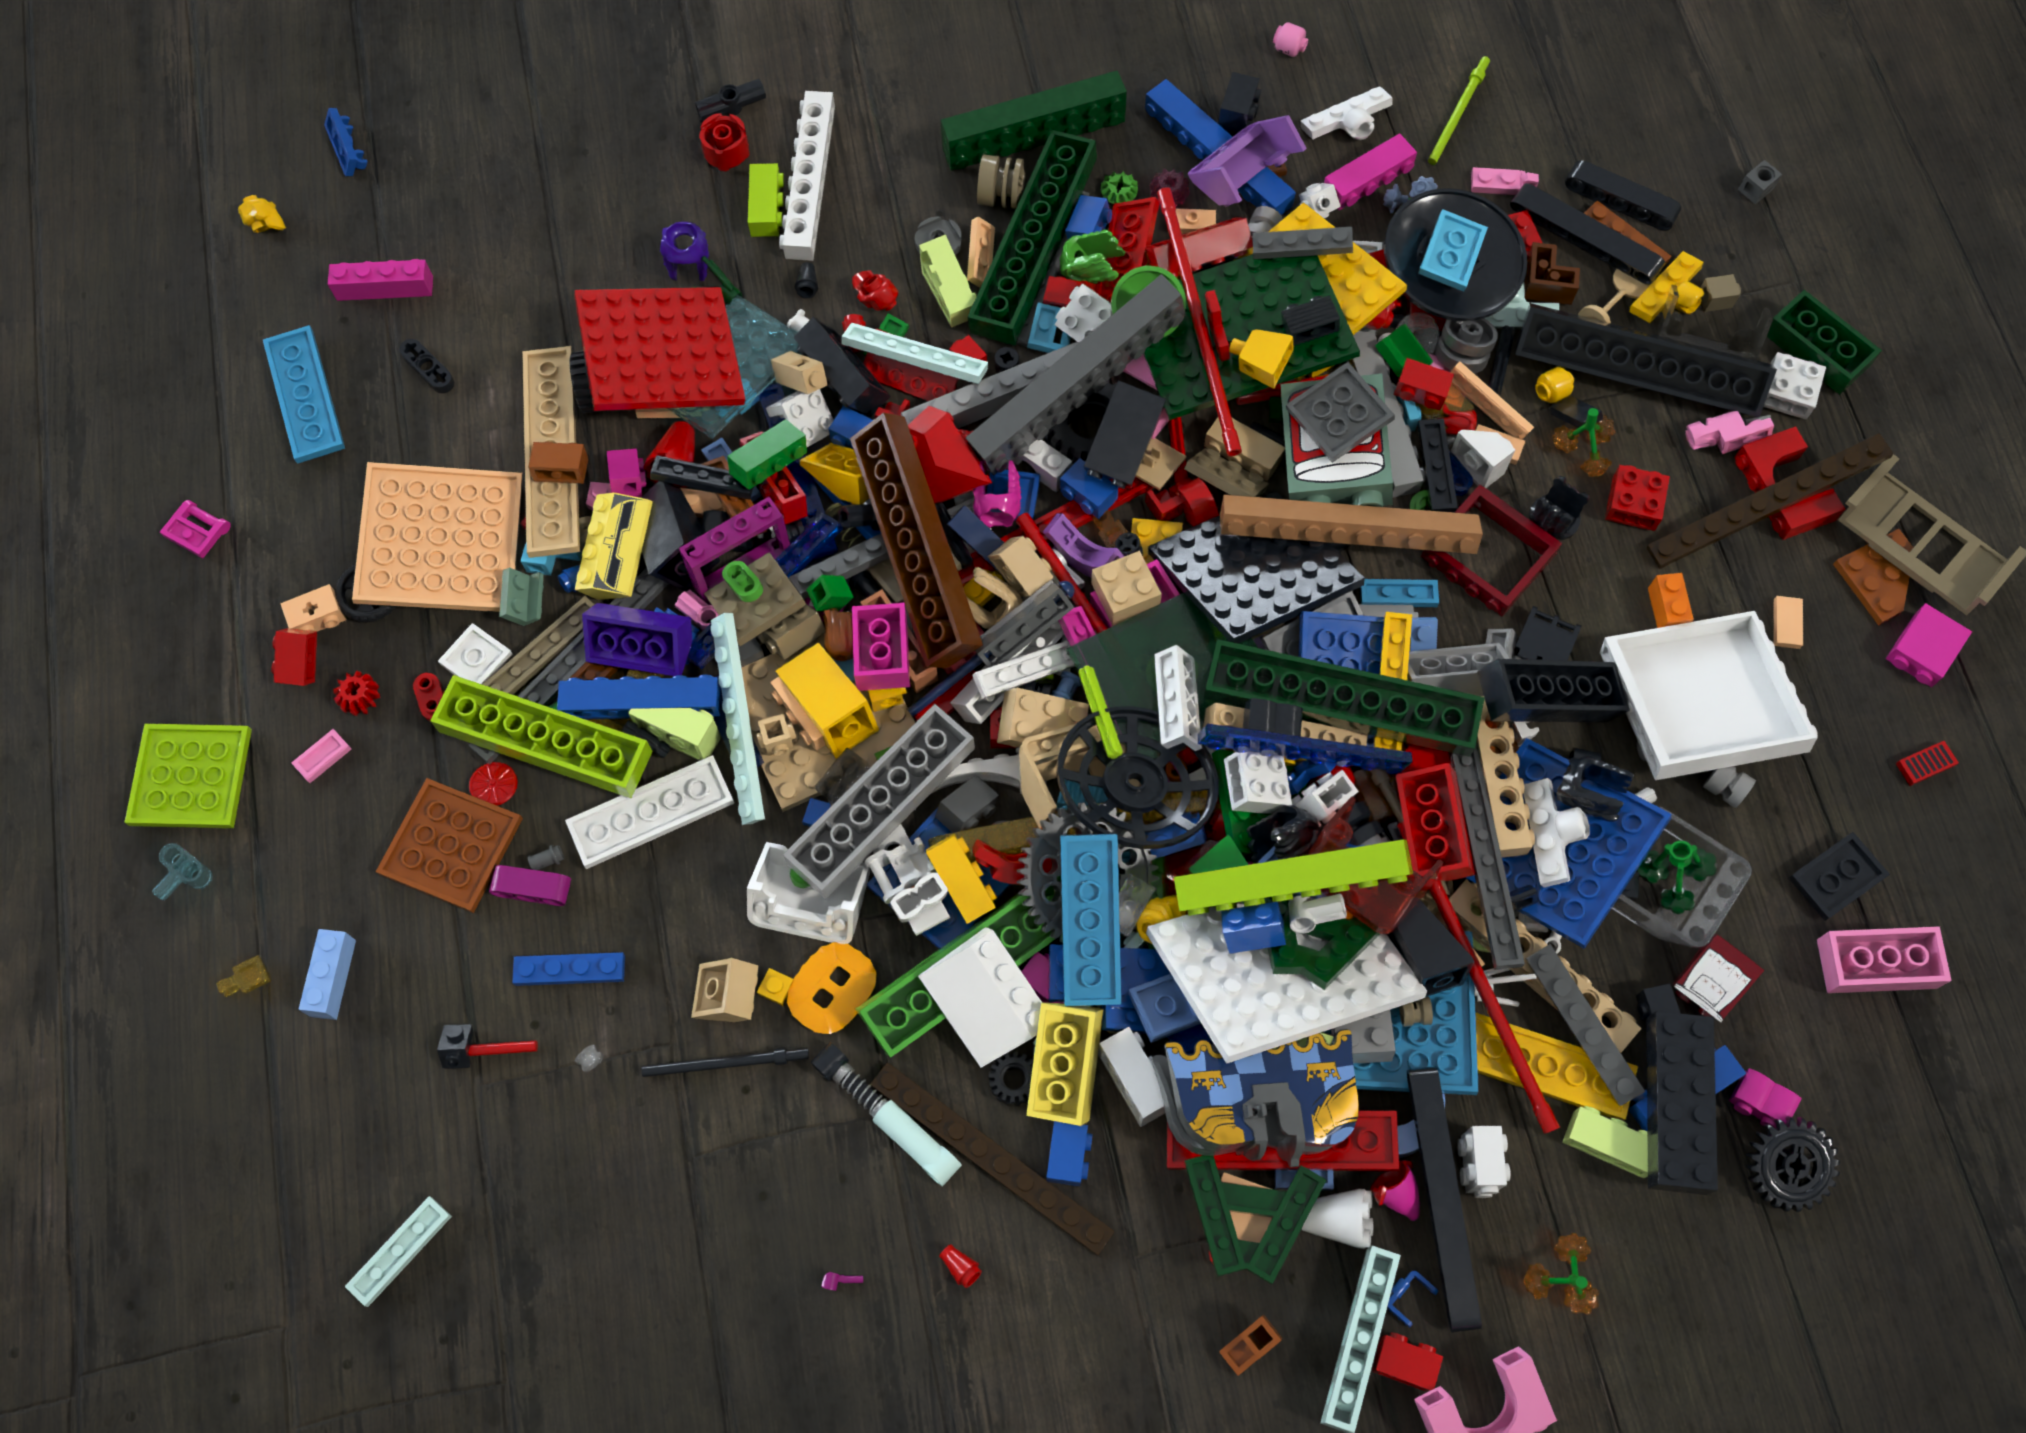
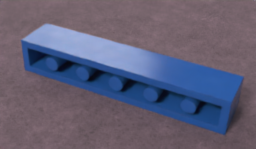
M676 675L672 678L648 676L646 679H635L625 676L617 680H609L605 677H597L593 680L569 678L567 681H559L557 710L582 719L631 718L628 714L630 709L691 708L698 712L701 709L707 711L712 716H720L721 687L718 678L712 675H700L698 678H688L683 675Z

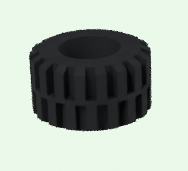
M584 350L572 352L569 366L578 407L583 414L598 412L594 411Z

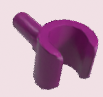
M829 1272L823 1277L821 1287L836 1291L838 1282L863 1283V1276H844Z

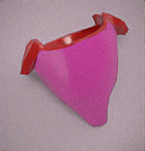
M1402 1160L1399 1161V1171L1384 1172L1374 1181L1370 1190L1379 1206L1385 1205L1405 1215L1411 1221H1415L1420 1216L1418 1183L1411 1171V1168H1413L1412 1162Z

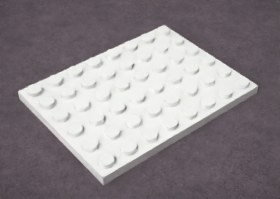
M1236 902L1237 908L1244 907L1241 902ZM1215 906L1209 908V913L1190 916L1187 914L1147 927V936L1226 1064L1423 999L1427 993L1423 984L1419 983L1410 966L1384 931L1323 990L1301 974H1273L1268 948L1229 954L1223 935L1221 911H1216ZM1296 933L1298 945L1320 951L1329 942L1304 933Z

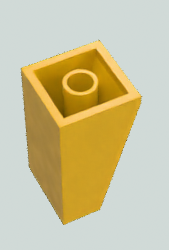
M819 642L775 670L777 676L780 677L820 731L825 745L836 759L879 731L867 699Z

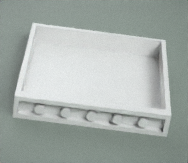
M1755 611L1610 636L1604 639L1600 650L1601 657L1604 662H1615L1630 709V711L1626 712L1655 780L1808 753L1818 738L1815 726L1811 725L1807 717L1806 708L1800 703L1796 695L1795 686L1789 681L1785 673V666L1782 661H1779L1775 653V646L1772 641H1769L1765 633L1764 624L1759 620Z

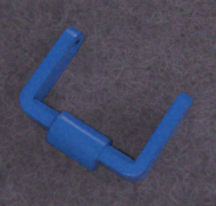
M1417 1271L1409 1272L1404 1279L1400 1278L1391 1290L1392 1294L1387 1309L1409 1328L1413 1325L1412 1322L1392 1304L1397 1298H1401L1410 1286L1409 1283L1412 1279L1416 1278L1434 1295L1439 1292Z

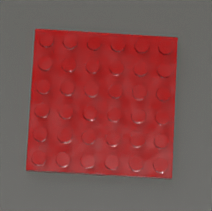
M721 287L575 290L574 297L594 411L745 404V394Z

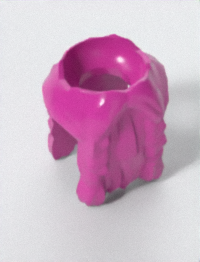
M1009 460L1007 494H986V486H979L973 489L974 513L989 528L993 526L1009 527L1019 515L1021 509L1020 475L1012 460ZM980 461L981 464L979 466L985 474L983 461ZM991 509H999V510H1001L1002 512L996 513V512H991L990 510H991Z

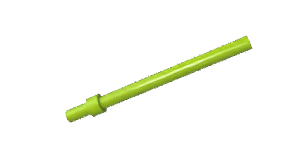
M1482 57L1477 68L1473 69L1470 74L1469 83L1428 159L1431 165H1436L1476 87L1482 83L1485 77V70L1490 63L1488 57Z

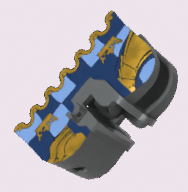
M1348 1029L1338 1031L1335 1035L1334 1044L1331 1045L1326 1043L1321 1033L1307 1037L1305 1047L1299 1046L1296 1040L1278 1046L1277 1049L1272 1048L1227 1064L1220 1052L1213 1051L1211 1043L1207 1040L1198 1041L1194 1045L1193 1054H1186L1179 1042H1168L1165 1045L1167 1057L1155 1055L1151 1058L1160 1087L1169 1129L1177 1142L1192 1153L1203 1156H1216L1236 1152L1237 1155H1243L1253 1161L1261 1160L1268 1146L1276 1148L1279 1157L1283 1161H1287L1289 1167L1299 1166V1158L1302 1154L1321 1153L1333 1145L1344 1141L1352 1133L1357 1122L1358 1095L1353 1065L1352 1035Z

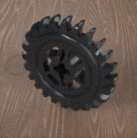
M1787 1116L1785 1117L1786 1125L1782 1120L1775 1119L1776 1129L1771 1125L1764 1124L1768 1135L1756 1132L1761 1143L1749 1142V1144L1757 1152L1746 1153L1747 1157L1755 1160V1163L1745 1165L1747 1169L1756 1172L1754 1175L1748 1176V1180L1759 1182L1757 1186L1753 1187V1190L1758 1193L1764 1192L1760 1196L1763 1201L1772 1200L1770 1202L1772 1207L1778 1208L1781 1206V1209L1785 1212L1790 1211L1791 1208L1796 1212H1800L1803 1206L1811 1210L1813 1201L1820 1205L1822 1203L1821 1195L1829 1197L1831 1194L1828 1187H1836V1182L1832 1178L1840 1175V1172L1834 1169L1835 1166L1840 1164V1160L1833 1158L1838 1153V1148L1830 1147L1833 1143V1138L1825 1136L1826 1130L1824 1128H1817L1816 1123L1813 1121L1806 1123V1120L1802 1117H1797L1796 1123L1792 1117ZM1791 1145L1790 1149H1784L1785 1147ZM1805 1147L1808 1149L1811 1156L1803 1155ZM1813 1161V1170L1811 1175H1809L1810 1162ZM1779 1173L1785 1174L1784 1182L1778 1177ZM1807 1178L1805 1182L1798 1184L1799 1179Z

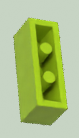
M778 163L750 164L748 226L751 237L779 236V227L782 226L783 213L780 212V207H784L783 192H780V188L784 187V173L779 172Z

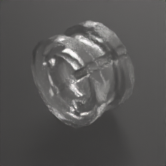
M595 1045L585 1048L575 1059L578 1065L582 1064L584 1072L592 1070L603 1059L604 1055L601 1052H596L597 1047Z

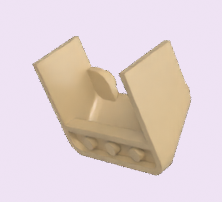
M1076 724L1027 737L1020 746L1021 793L1039 829H1042L1039 821H1049L1048 814L1054 813L1057 808L1045 781L1057 778V758L1062 743ZM1097 725L1088 729L1097 742L1101 741ZM1114 725V728H1115V731H1116L1117 735H1120L1119 732L1117 731L1115 725ZM1080 736L1074 741L1067 753L1064 769L1079 772L1082 760L1089 750ZM1120 744L1123 753H1127L1125 744ZM1095 756L1089 765L1088 771L1093 776L1103 777L1106 766ZM1129 779L1131 785L1135 787L1142 786L1138 780Z

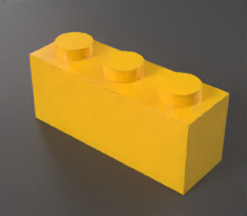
M954 833L926 849V854L968 924L996 908L993 900L997 899V896L990 884L986 886L983 884L980 877L984 874L977 861L975 860L971 863L966 853L970 849L963 837L958 839Z

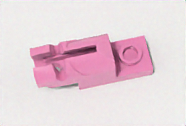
M1734 411L1713 418H1707L1705 425L1700 421L1687 425L1686 437L1693 450L1717 444L1721 453L1725 454L1740 449L1742 445L1772 435L1774 424L1771 418H1767L1764 420H1754L1745 426L1739 412Z

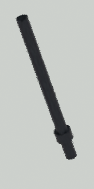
M785 1047L776 1048L774 1052L642 1066L641 1072L642 1077L768 1063L785 1065L788 1061L809 1059V1049L787 1050Z

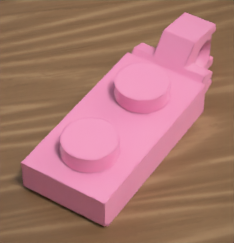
M1473 167L1471 172L1472 193L1516 195L1523 184L1528 183L1537 187L1539 183V174L1525 173L1522 170Z

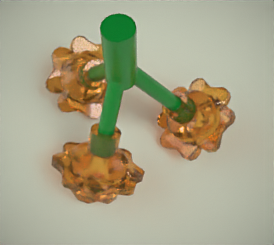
M1595 408L1589 409L1586 423L1581 427L1568 429L1565 425H1562L1560 428L1554 429L1555 435H1553L1555 447L1568 454L1571 451L1577 450V437H1579V433L1587 430V439L1591 443L1590 459L1584 461L1580 469L1587 472L1590 477L1602 476L1606 473L1608 466L1612 465V461H1609L1608 458L1600 457L1597 445L1602 442H1610V436L1616 433L1613 428L1614 420L1608 419L1606 415H1603V420L1596 423L1598 410Z
M1576 1233L1560 1236L1558 1239L1559 1243L1555 1244L1554 1249L1559 1253L1561 1261L1567 1260L1571 1265L1572 1274L1568 1278H1554L1548 1270L1544 1269L1541 1263L1530 1264L1529 1270L1525 1273L1524 1285L1527 1291L1532 1293L1535 1299L1539 1300L1541 1297L1546 1298L1549 1288L1555 1284H1570L1572 1287L1568 1286L1564 1289L1566 1294L1564 1304L1567 1307H1571V1311L1574 1314L1581 1312L1589 1315L1592 1311L1591 1308L1596 1309L1599 1306L1597 1302L1599 1292L1596 1288H1592V1284L1585 1277L1578 1275L1577 1263L1587 1260V1255L1591 1253V1248L1587 1245L1586 1237H1579Z

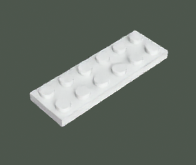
M712 755L637 788L632 798L621 795L565 821L583 865L588 869L734 804V801Z

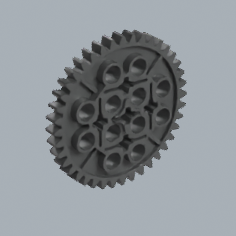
M1078 803L1077 807L1085 815L1093 811L1089 805L1086 807L1085 803ZM1067 807V811L1064 808H1058V816L1054 813H1049L1050 822L1040 820L1042 830L1038 828L1032 829L1036 837L1026 838L1031 846L1030 848L1022 847L1021 850L1027 854V857L1019 858L1018 861L1025 864L1024 868L1017 869L1018 873L1024 875V878L1018 880L1017 884L1025 885V888L1019 892V895L1028 897L1022 904L1023 906H1032L1027 914L1029 916L1037 915L1034 924H1043L1041 931L1045 933L1051 931L1050 937L1054 939L1060 936V942L1062 943L1061 882L1057 881V876L1061 875L1060 835H1066L1071 827L1075 830L1076 835L1093 834V831L1082 824L1069 807ZM1116 807L1108 813L1120 821L1132 824L1131 818L1125 820V812L1116 814ZM1102 818L1095 822L1101 828L1113 834L1135 840L1133 831L1118 828ZM1118 844L1120 934L1127 936L1128 931L1126 927L1131 929L1137 928L1134 919L1138 920L1140 912L1144 911L1146 901L1148 902L1153 899L1149 892L1157 891V888L1151 885V882L1159 880V877L1152 875V871L1157 870L1158 866L1152 865L1150 862L1157 858L1156 855L1148 854V851L1151 849H1138ZM1127 849L1130 852V860L1125 864L1122 861V853ZM1046 858H1049L1052 862V868L1049 872L1045 873L1042 864ZM1128 877L1133 881V886L1129 891L1124 887V882ZM1049 886H1052L1055 891L1054 897L1051 900H1047L1045 897V891Z

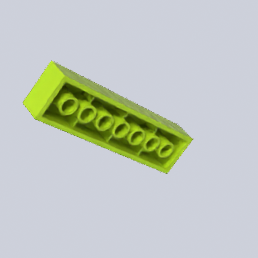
M456 675L452 676L430 720L442 734L628 798H632L653 752L647 740Z
M1403 839L1174 877L1179 911L1187 910L1188 916L1209 913L1210 906H1215L1216 911L1237 908L1236 902L1244 901V907L1265 904L1264 898L1272 897L1273 902L1293 899L1292 893L1298 892L1301 893V898L1322 895L1321 889L1329 888L1330 893L1350 890L1349 884L1358 883L1359 889L1378 886V880L1385 878L1388 879V884L1408 881L1407 875L1413 874L1408 843L1407 840Z

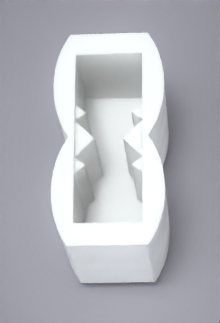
M931 873L921 878L914 888L902 890L895 895L890 904L901 922H908L919 916L925 907H932L940 903L946 897L948 888L938 873Z

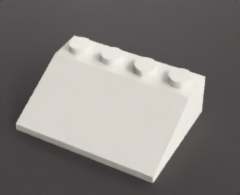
M985 927L918 976L980 1067L987 1065L1037 1035L1042 1002L992 929Z

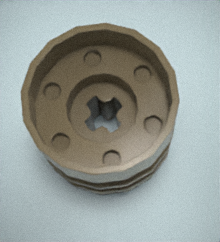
M983 154L978 176V205L993 207L997 196L1001 197L1002 208H1007L1009 198H1011V208L1016 209L1025 188L1024 160L1017 158L1015 167L1012 169V158L1008 157L1004 168L1000 167L999 156Z

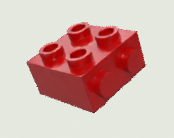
M1619 465L1612 478L1605 520L1655 531L1663 518L1670 476L1662 475L1657 471L1649 472L1637 469L1631 465Z

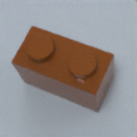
M549 441L533 442L528 468L533 480L536 482L584 484L588 456L584 444L573 442L553 443Z

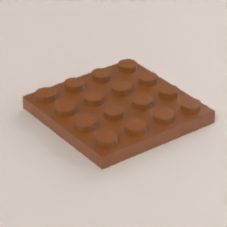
M426 778L379 864L376 873L474 913L493 877L495 866L500 864L523 818L519 814Z

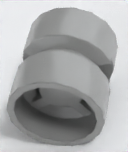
M1260 206L1255 209L1248 224L1252 241L1253 233L1268 232L1283 220L1278 211L1268 206Z
M1731 766L1713 770L1703 787L1714 795L1722 794L1723 801L1737 808L1752 789L1756 780L1744 772L1737 773L1736 767Z

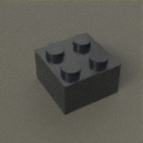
M1232 72L1221 105L1218 123L1232 137L1248 125L1254 123L1251 121L1257 117L1259 104L1256 103H1259L1262 89L1258 88L1260 78Z

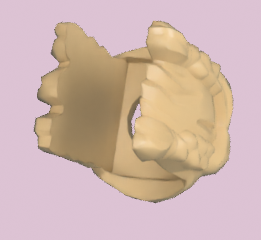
M975 567L973 570L974 581L1002 598V602L992 612L987 611L967 598L975 622L989 630L1019 606L1023 600L1012 586L987 573L986 570Z

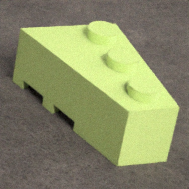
M946 235L919 245L922 274L951 328L968 321V314L977 296L971 292L968 280L960 268Z

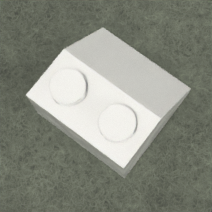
M1461 430L1457 434L1449 455L1450 459L1477 486L1480 484L1487 488L1505 474L1515 449L1508 439L1503 438L1497 432Z

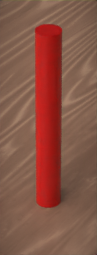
M537 1040L476 1044L470 1045L468 1053L469 1056L537 1052L538 1043Z

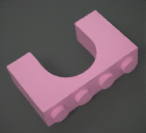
M1519 1346L1493 1359L1505 1390V1403L1500 1415L1491 1424L1481 1428L1465 1427L1453 1398L1441 1386L1414 1399L1428 1433H1534L1545 1430L1548 1425L1557 1420L1532 1357Z

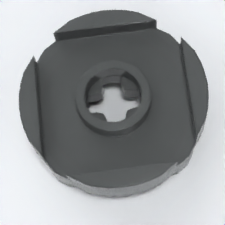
M937 216L924 220L919 224L918 231L915 234V246L918 253L920 254L919 245L933 240L935 236L946 235L954 254H958L961 251L962 242L959 226L953 220H941V217Z

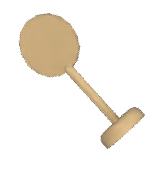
M1616 269L1613 274V284L1619 292L1603 308L1597 305H1588L1578 315L1611 323L1607 312L1624 295L1629 298L1638 299L1651 284H1644Z

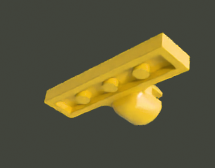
M1682 251L1631 305L1629 312L1648 323H1651L1668 305L1685 315H1691L1701 304V297L1704 296V291L1689 281L1701 270L1704 262Z

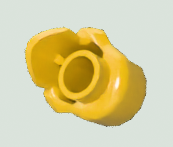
M251 195L243 199L244 203L238 207L243 224L251 227L254 233L263 232L270 228L278 230L286 228L280 214L276 210V205L272 201L268 202L266 199Z
M1177 895L1167 896L1163 899L1154 898L1144 905V911L1138 917L1136 926L1139 936L1145 942L1152 944L1146 934L1148 926L1186 915V910L1179 911Z

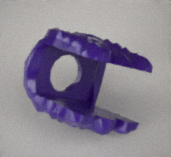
M681 221L663 228L660 252L663 256L664 266H666L672 280H677V264L696 263L700 282L704 281L707 277L706 269L709 267L702 260L703 256L707 259L709 258L708 244L705 239L706 233L695 223ZM678 236H690L693 239L692 245L687 249H678L676 244Z

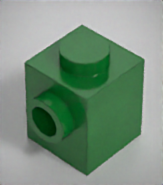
M821 575L806 589L816 611L836 608L839 612L854 598L844 576Z

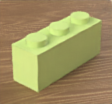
M1589 1106L1579 1107L1573 1111L1562 1143L1641 1178L1648 1177L1647 1131L1638 1130L1637 1132L1628 1128L1626 1122L1617 1118H1611L1610 1120L1600 1115L1601 1112Z

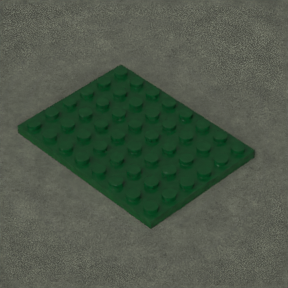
M1253 254L1193 274L1227 401L1269 386L1242 373L1239 370L1238 355L1230 353V359L1220 360L1208 323L1205 294L1208 291L1215 290L1221 308L1222 325L1229 348L1234 338L1246 342L1251 332L1255 329L1286 334L1282 324V310H1285L1291 304L1300 305L1307 303L1316 296H1331L1340 317V331L1293 346L1294 350L1277 384L1360 357L1359 347L1317 255L1253 259ZM1187 299L1186 316H1184L1183 321L1170 335L1148 346L1143 354L1159 396L1166 399L1164 409L1169 420L1215 405Z

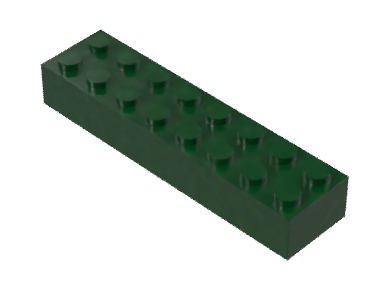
M1117 70L940 120L942 149L950 170L953 171L981 163L983 154L1006 157L1013 153L1045 145L1051 130L1077 136L1088 132H1095L1105 127L1116 126L1125 122L1127 91Z

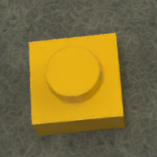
M769 968L757 994L783 1006L788 996V989L794 979Z

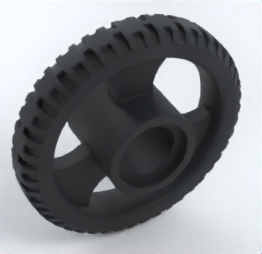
M356 564L345 570V573H342L335 587L338 605L345 616L354 621L368 623L369 621L373 622L385 618L386 615L388 616L397 607L382 605L374 610L373 608L379 605L360 604L356 610L350 608L346 602L345 593L348 589L353 591Z

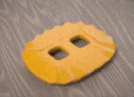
M833 942L829 945L821 946L802 965L788 989L787 1004L792 1016L802 1025L817 1033L831 1034L843 1029L858 1014L855 1009L870 997L876 984V971L871 960L849 944ZM837 967H841L850 974V978L844 986H839L830 979V975ZM820 989H825L834 997L827 1008H822L813 1001V997Z

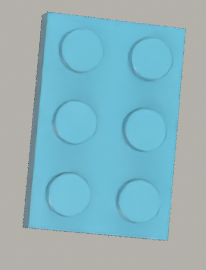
M1442 209L1418 274L1464 292L1488 227Z

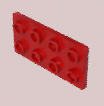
M867 352L863 362L879 382L926 401H931L955 391L959 380L956 377L947 376Z

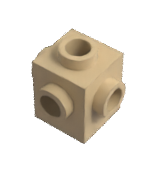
M784 714L758 721L761 733L756 734L760 748H766L769 756H781L794 749L792 739L796 738L792 723H786Z

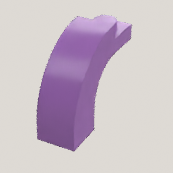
M1056 513L1043 531L1047 538L1055 545L1053 549L1057 550L1069 565L1091 578L1092 569L1125 557L1118 548L1102 547L1085 538L1063 513Z

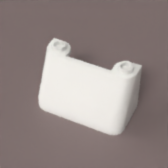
M766 842L747 887L748 920L761 928L831 943H850L856 929L866 884L870 875V868H867L866 864L862 862L825 900L811 886L807 888L796 887L790 879L791 868L787 865L783 856L788 849L780 844Z

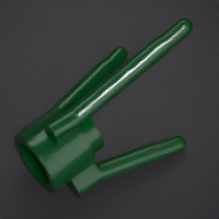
M703 256L702 260L722 282L719 287L722 290L724 303L729 307H733L741 299L742 292L730 282L713 260H708Z

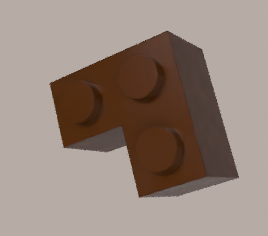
M1533 242L1527 256V270L1524 282L1525 299L1572 305L1579 289L1580 268L1556 265L1557 245Z

